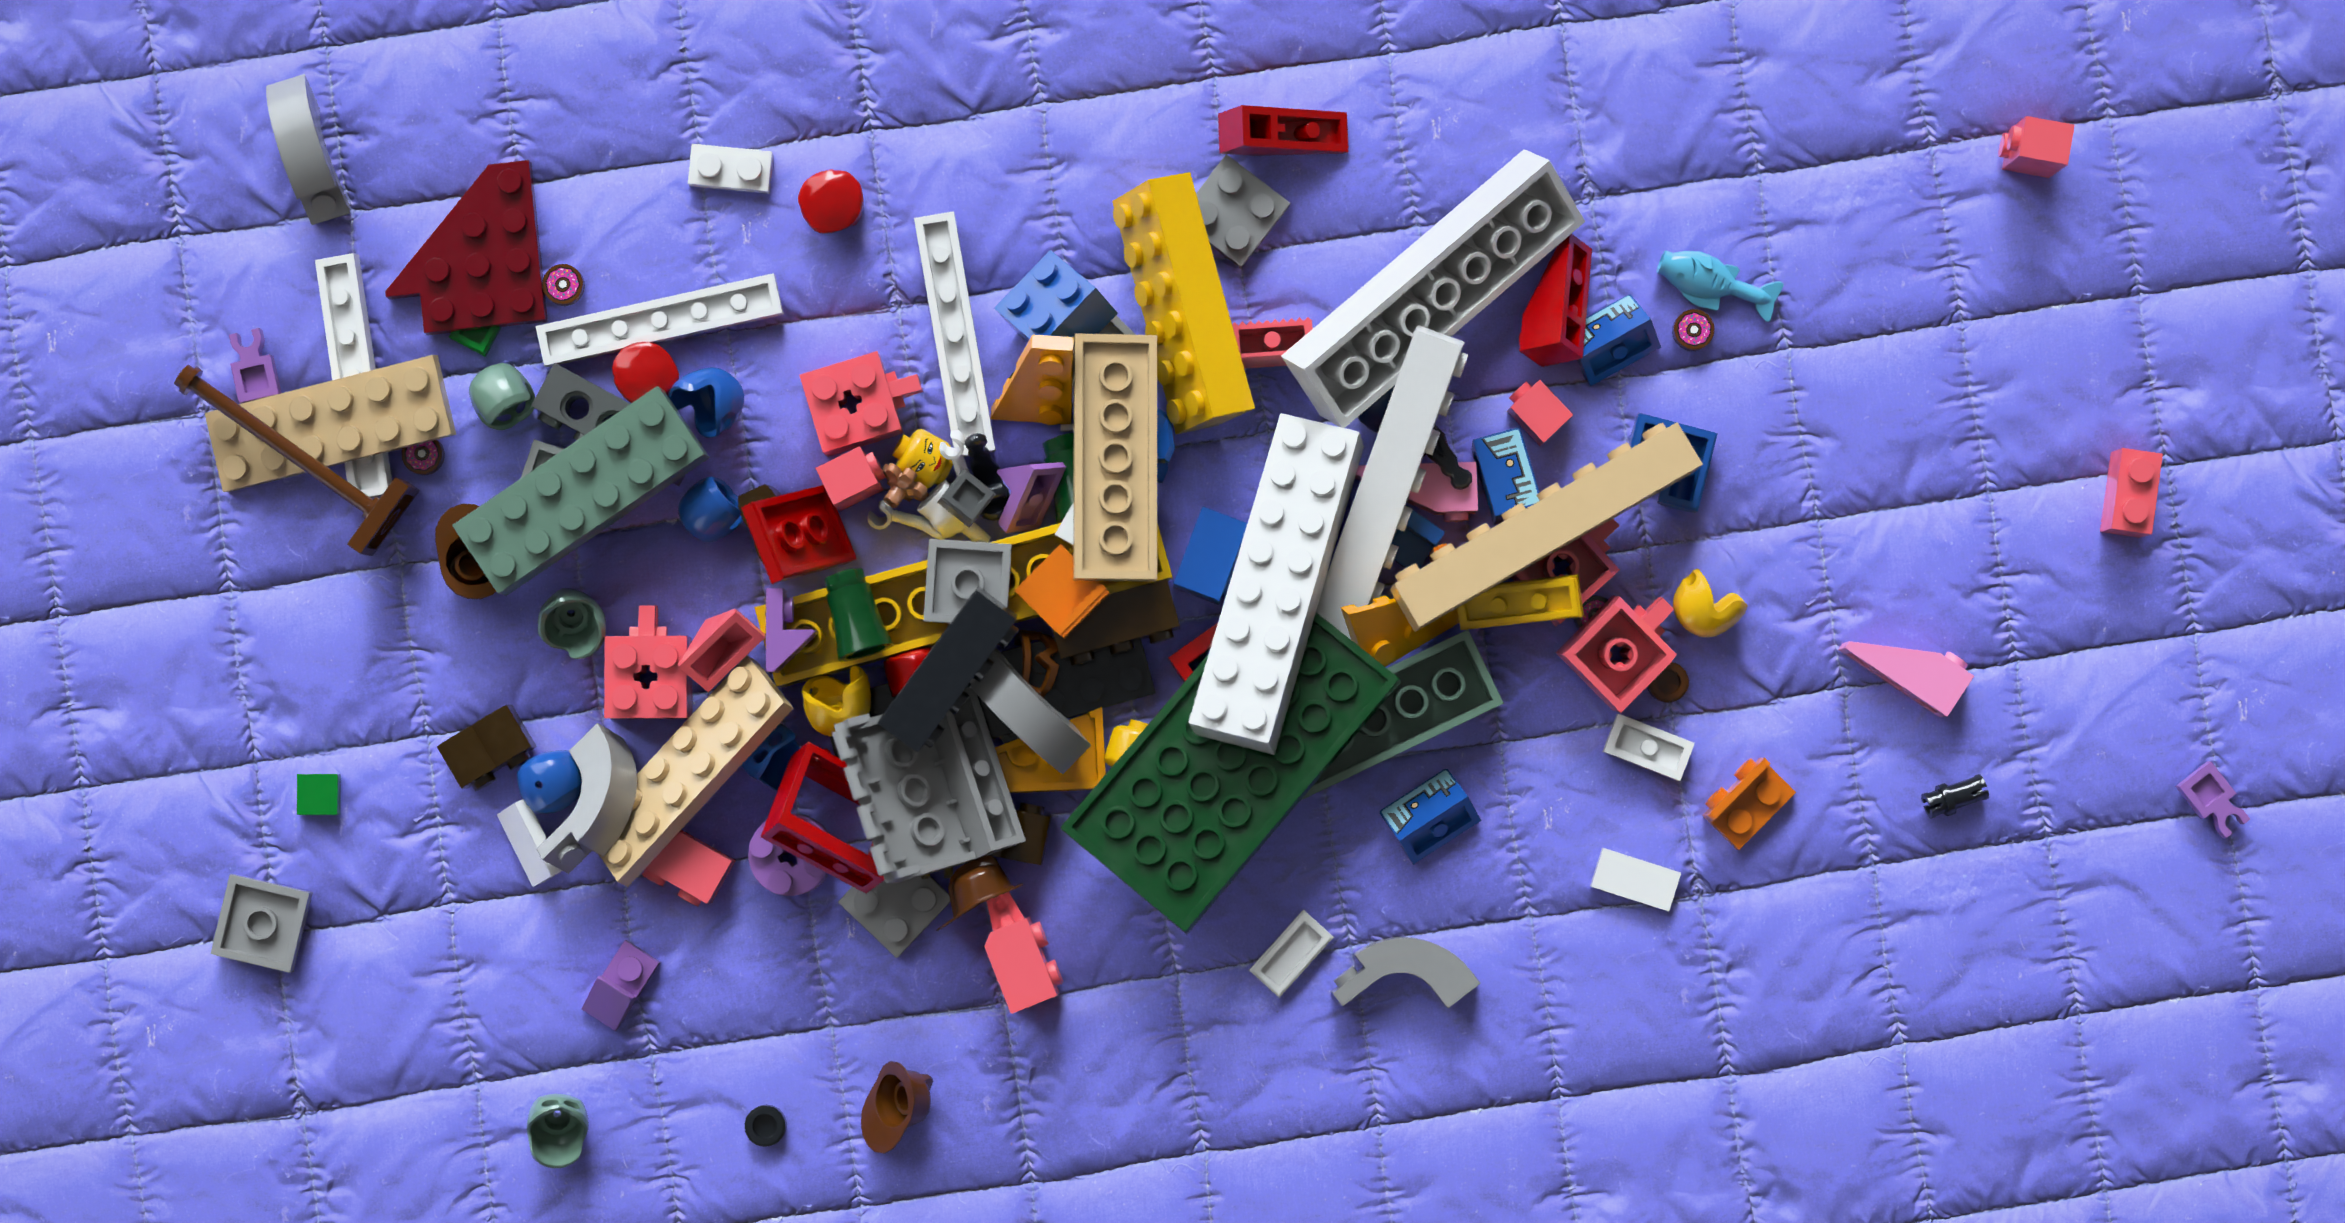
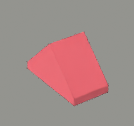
M736 609L708 618L704 621L679 661L678 667L709 692L765 638V634Z

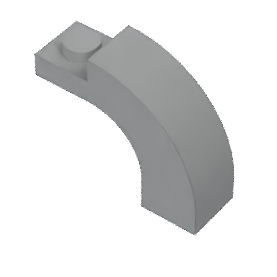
M302 74L267 85V106L278 150L297 199L300 198L311 225L349 214L350 204L329 157L320 124V108L306 75Z
M995 648L988 657L994 664L980 682L973 678L970 681V687L1022 741L1061 774H1064L1091 744L1074 724L1045 701L1020 676L1001 652Z
M598 723L569 750L582 777L579 800L570 816L536 849L542 860L568 874L591 851L604 856L611 849L623 832L635 802L637 771L633 755L621 736Z
M1392 937L1373 942L1355 952V957L1363 967L1356 971L1351 966L1334 980L1338 987L1331 992L1339 1003L1344 1006L1381 977L1393 973H1408L1423 979L1444 1006L1449 1008L1477 987L1480 982L1466 964L1449 950L1424 939Z

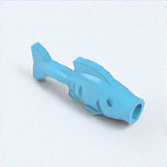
M1665 250L1657 267V273L1664 275L1691 303L1699 307L1718 310L1720 297L1732 295L1755 303L1756 310L1765 321L1771 320L1775 301L1784 286L1782 282L1777 281L1758 288L1736 280L1735 278L1740 271L1737 266L1724 265L1719 259L1700 251L1672 253Z

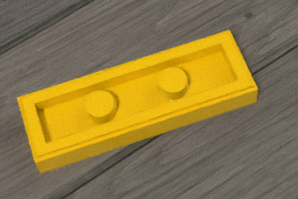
M1578 574L1500 583L1457 608L1460 630L1576 618L1584 615Z

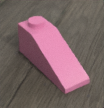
M1458 462L1461 468L1469 470L1472 474L1471 484L1463 490L1454 489L1451 485L1450 477L1445 476L1440 466L1436 463H1421L1419 468L1427 470L1419 493L1410 492L1407 503L1433 515H1444V522L1469 521L1468 514H1475L1478 511L1476 462ZM1366 465L1358 466L1355 479L1361 481Z
M1851 641L1842 643L1838 649L1939 718L1948 717L1974 678V675L1965 670L1968 664L1951 652H1947L1944 656L1936 652Z

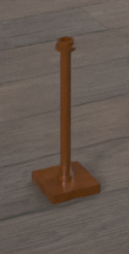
M188 364L182 369L174 382L179 387V392L187 395L192 391L363 512L362 517L365 520L347 543L348 546L358 553L373 556L420 490L408 481L395 477L380 499L378 497L370 498L201 378L203 370L199 367L193 368Z

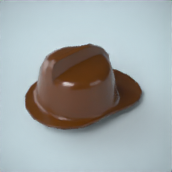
M459 504L449 508L440 517L435 528V543L444 581L455 594L467 599H483L496 592L452 526L480 507L475 504Z
M987 855L962 865L951 877L948 887L954 918L936 929V931L943 929L984 901L1023 886V883L1013 886L993 855Z
M890 1061L883 1065L874 1086L865 1100L861 1114L862 1135L867 1145L874 1152L887 1153L893 1150L902 1139L908 1127L923 1121L927 1117L931 1106L930 1089L933 1083L930 1075L906 1070L899 1062Z

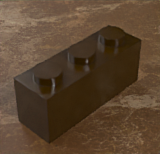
M1163 579L1109 594L1065 639L1060 637L1054 630L1053 632L1061 660H1070L1071 665L1075 666L1095 660L1094 653L1110 649L1111 655L1135 649L1133 642L1149 638L1151 644L1173 639V631L1180 629V624L1168 581Z

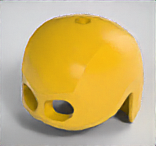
M1699 569L1692 570L1690 575L1681 581L1673 597V611L1680 624L1690 633L1706 638L1718 636L1729 630L1743 617L1748 607L1745 601L1735 593L1727 594L1714 604L1711 588Z
M856 665L850 669V684H845L829 676H816L809 679L801 691L805 714L812 727L823 735L833 736L832 732H835L834 725L846 719L870 712L871 688L869 679L864 670Z

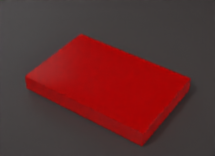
M824 485L751 502L741 507L771 584L845 565L857 559L838 510L833 505Z

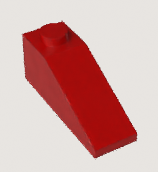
M1241 105L1218 113L1219 154L1266 156L1348 153L1347 112Z
M1570 234L1556 247L1522 317L1519 351L1541 367L1583 358L1592 249L1573 234Z

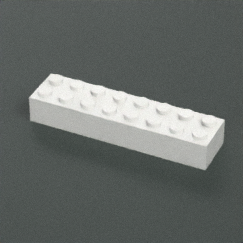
M1524 149L1281 357L1319 415L1335 425L1345 428L1396 384L1414 331L1418 325L1450 337L1453 336L1579 228L1585 220L1550 160Z
M1280 413L1189 719V725L1195 735L1275 754L1364 449L1360 432Z

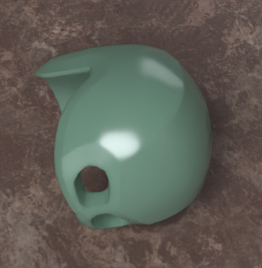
M498 363L480 371L470 382L469 397L472 406L480 420L492 429L505 430L511 428L518 422L526 419L534 410V407L531 405L535 399V394L530 383L518 369L510 364ZM522 402H525L524 410L521 413H517V407ZM502 415H511V419L507 421H499L496 419L497 417Z
M562 588L554 593L540 609L537 622L538 635L549 646L568 651L569 656L574 659L588 658L595 654L602 646L606 635L605 615L599 604L586 593L576 589ZM568 610H574L575 612L572 613V614H569L567 611H568Z
M547 1094L539 1096L534 1101L527 1118V1135L530 1152L536 1162L549 1168H564L578 1160L582 1152L583 1141L589 1129L588 1114L582 1100L566 1094Z

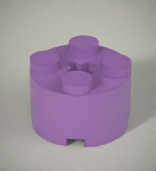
M793 814L803 819L804 821L816 826L817 828L829 833L827 829L815 819L802 814ZM765 821L756 830L749 843V864L757 881L767 890L784 896L805 894L819 887L829 874L798 857V864L795 866L792 861L784 862L782 855L787 851L760 837L766 823Z

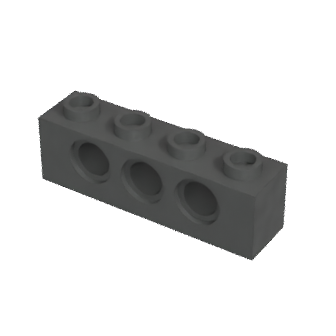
M554 363L531 406L541 412L537 418L538 420L557 430L564 424L576 431L573 438L578 440L626 408L630 403ZM578 399H586L589 403L588 414L579 420L572 419L570 415L572 403ZM685 475L673 483L680 486Z

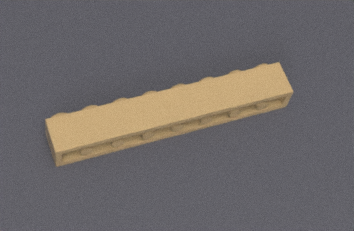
M1663 422L1652 427L1642 434L1645 441L1633 448L1630 447L1628 442L1617 447L1607 454L1610 461L1596 468L1593 462L1582 467L1572 474L1575 480L1563 488L1559 486L1558 482L1547 487L1536 495L1539 499L1537 503L1528 508H1525L1523 503L1512 507L1501 515L1504 520L1502 523L1491 529L1485 523L1466 534L1469 540L1467 543L1456 549L1450 543L1430 555L1433 560L1432 563L1421 569L1415 563L1396 574L1395 577L1398 582L1391 587L1390 591L1414 632L1697 471L1703 464L1678 422L1668 428L1665 427Z

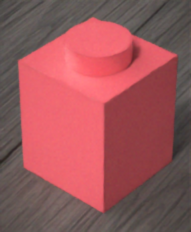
M1541 380L1537 381L1533 386L1526 381L1509 397L1514 404L1507 412L1539 446L1573 416L1570 410Z

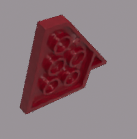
M529 160L489 164L385 291L386 298L389 300L421 297L423 327L426 335L451 333L459 330L488 329L495 326L505 327L548 322L545 293L542 287L543 271L532 163Z

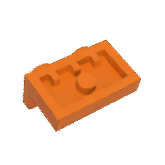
M1765 757L1759 758L1756 762L1749 758L1733 774L1738 780L1727 791L1720 787L1705 802L1709 809L1702 816L1736 850H1740L1796 793L1769 766L1771 763Z

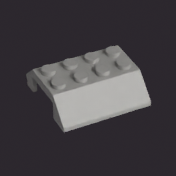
M971 687L964 689L970 696L957 714L954 715L948 711L939 723L945 729L934 745L929 748L924 744L918 753L877 723L882 715L870 718L868 713L846 719L834 725L835 732H832L841 761H846L847 767L844 768L853 799L859 800L860 807L857 808L867 840H872L873 847L870 850L879 876H884L886 883L902 882L961 865L1026 841L978 696Z

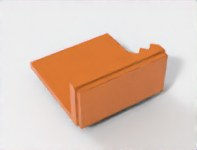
M1061 544L1014 590L1064 639L1109 595L1107 588L1099 581H1073V556Z

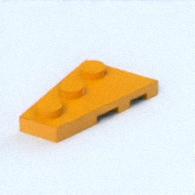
M1032 335L1016 362V370L1012 377L1007 378L1003 385L1000 398L995 399L991 406L990 420L1036 422L1046 425L1071 424L1074 337Z
M1387 596L1373 599V604L1358 608L1354 604L1340 607L1351 640L1384 667L1459 623L1458 609H1455L1414 632L1395 598L1389 599Z
M1102 707L1070 720L1091 746L1064 774H1061L1020 738L995 747L1009 792L1034 793L1093 790L1106 774Z

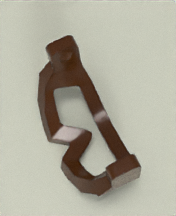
M1020 630L1014 637V644L1022 646L1023 667L1021 677L1028 684L1032 661L1031 641L1040 640L1046 647V650L1035 656L1036 661L1047 670L1043 684L1040 688L1030 685L1044 698L1052 689L1058 673L1059 665L1050 658L1058 651L1057 643L1052 636L1042 632Z

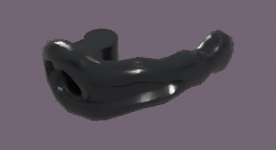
M1435 425L1434 430L1440 432L1436 447L1432 455L1424 453L1423 457L1427 455L1429 459L1440 466L1442 473L1450 477L1451 485L1454 489L1463 490L1471 484L1472 474L1469 470L1458 465L1457 457L1450 449L1445 433Z
M975 433L968 436L965 440V446L971 458V470L975 478L996 493L980 516L990 521H996L1001 517L1010 492L997 473V470L1000 469L999 465L992 459L988 448L985 447L988 442L986 436L981 433Z

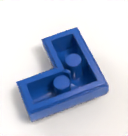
M1638 413L1629 439L1630 447L1633 448L1645 441L1642 434L1652 427L1663 422L1665 427L1668 428L1676 422ZM1678 423L1703 465L1694 473L1662 490L1659 493L1657 503L1672 509L1697 513L1718 433Z

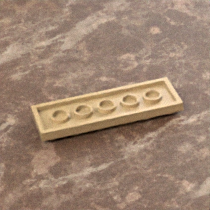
M1075 334L1073 581L1156 582L1157 335Z
M430 355L239 404L326 467L456 435L438 355ZM214 410L205 413L223 492H232L306 473L220 411Z
M747 655L637 773L635 802L628 822L611 849L604 856L599 855L617 882L629 887L794 709L760 664L752 657Z

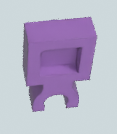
M260 328L251 329L254 341L249 347H243L239 334L229 335L231 346L240 357V361L230 363L240 404L282 393L274 356L270 354L262 356L265 338L263 330Z
M2211 761L2205 762L2175 786L2200 819H2205L2210 814L2212 815L2214 827L2222 838H2227L2233 834L2225 824L2226 818L2229 815H2234L2240 824H2245L2250 820L2244 810L2233 806L2229 802V799L2237 793Z

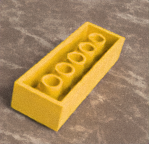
M1187 172L1149 179L1112 201L1114 207L1113 218L1116 226L1120 229L1124 243V259L1130 267L1133 276L1135 299L1138 305L1141 306L1146 324L1145 335H1157V379L1163 386L1167 401V416L1173 424L1177 435L1218 426L1255 409L1191 173Z

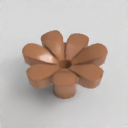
M893 463L884 465L882 471L888 480L887 484L890 486V490L883 498L887 505L897 508L902 499L909 502L912 499L924 501L929 496L926 486L920 482H914L917 474L913 470L906 468L902 473L901 469Z

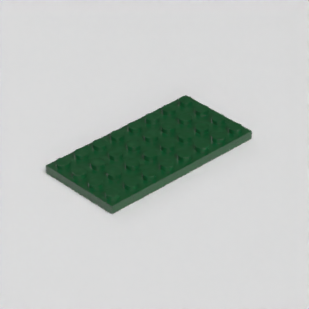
M1317 612L1315 613L1274 755L1195 735L1189 725V719L1208 659L1207 655L1060 827L1064 833L1186 935L1400 684V679Z

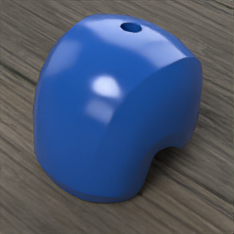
M714 367L699 369L681 377L673 384L668 395L677 410L689 405L693 407L695 426L698 432L706 438L716 437L723 431L729 430L739 418L744 406V392L737 379L730 373Z
M715 477L703 478L695 483L685 493L678 505V514L682 524L691 535L702 542H715L726 537L739 527L743 521L738 507V496L734 494L729 485L723 480ZM720 489L725 492V494H726L725 496L722 494V492L720 491Z
M780 723L744 761L741 767L749 776L778 791L790 757L801 748L795 740V733Z
M555 750L540 753L527 760L517 772V783L522 798L533 812L550 814L562 811L579 799L582 777L569 750ZM539 781L542 782V788L538 785Z

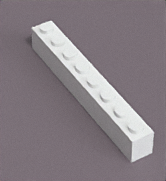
M1419 325L1414 331L1329 567L1316 610L1319 615L1349 639L1351 638L1340 607L1354 604L1358 608L1373 604V599L1381 597L1385 584L1378 582L1383 567L1391 569L1399 546L1392 544L1396 530L1405 531L1412 512V508L1406 506L1411 491L1419 493L1427 471L1419 468L1424 453L1433 454L1440 435L1439 431L1434 430L1436 420L1439 414L1447 416L1455 394L1447 391L1452 376L1461 377L1468 358V354L1461 352L1465 342Z

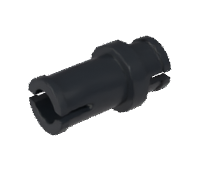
M1978 774L1949 786L1945 783L1937 785L1935 791L1922 794L1921 800L1922 803H1928V805L1923 807L1928 817L1932 819L1943 813L1945 816L1956 814L1957 808L1980 800H1986L1989 798L1988 790H1982L1987 785L1983 777Z

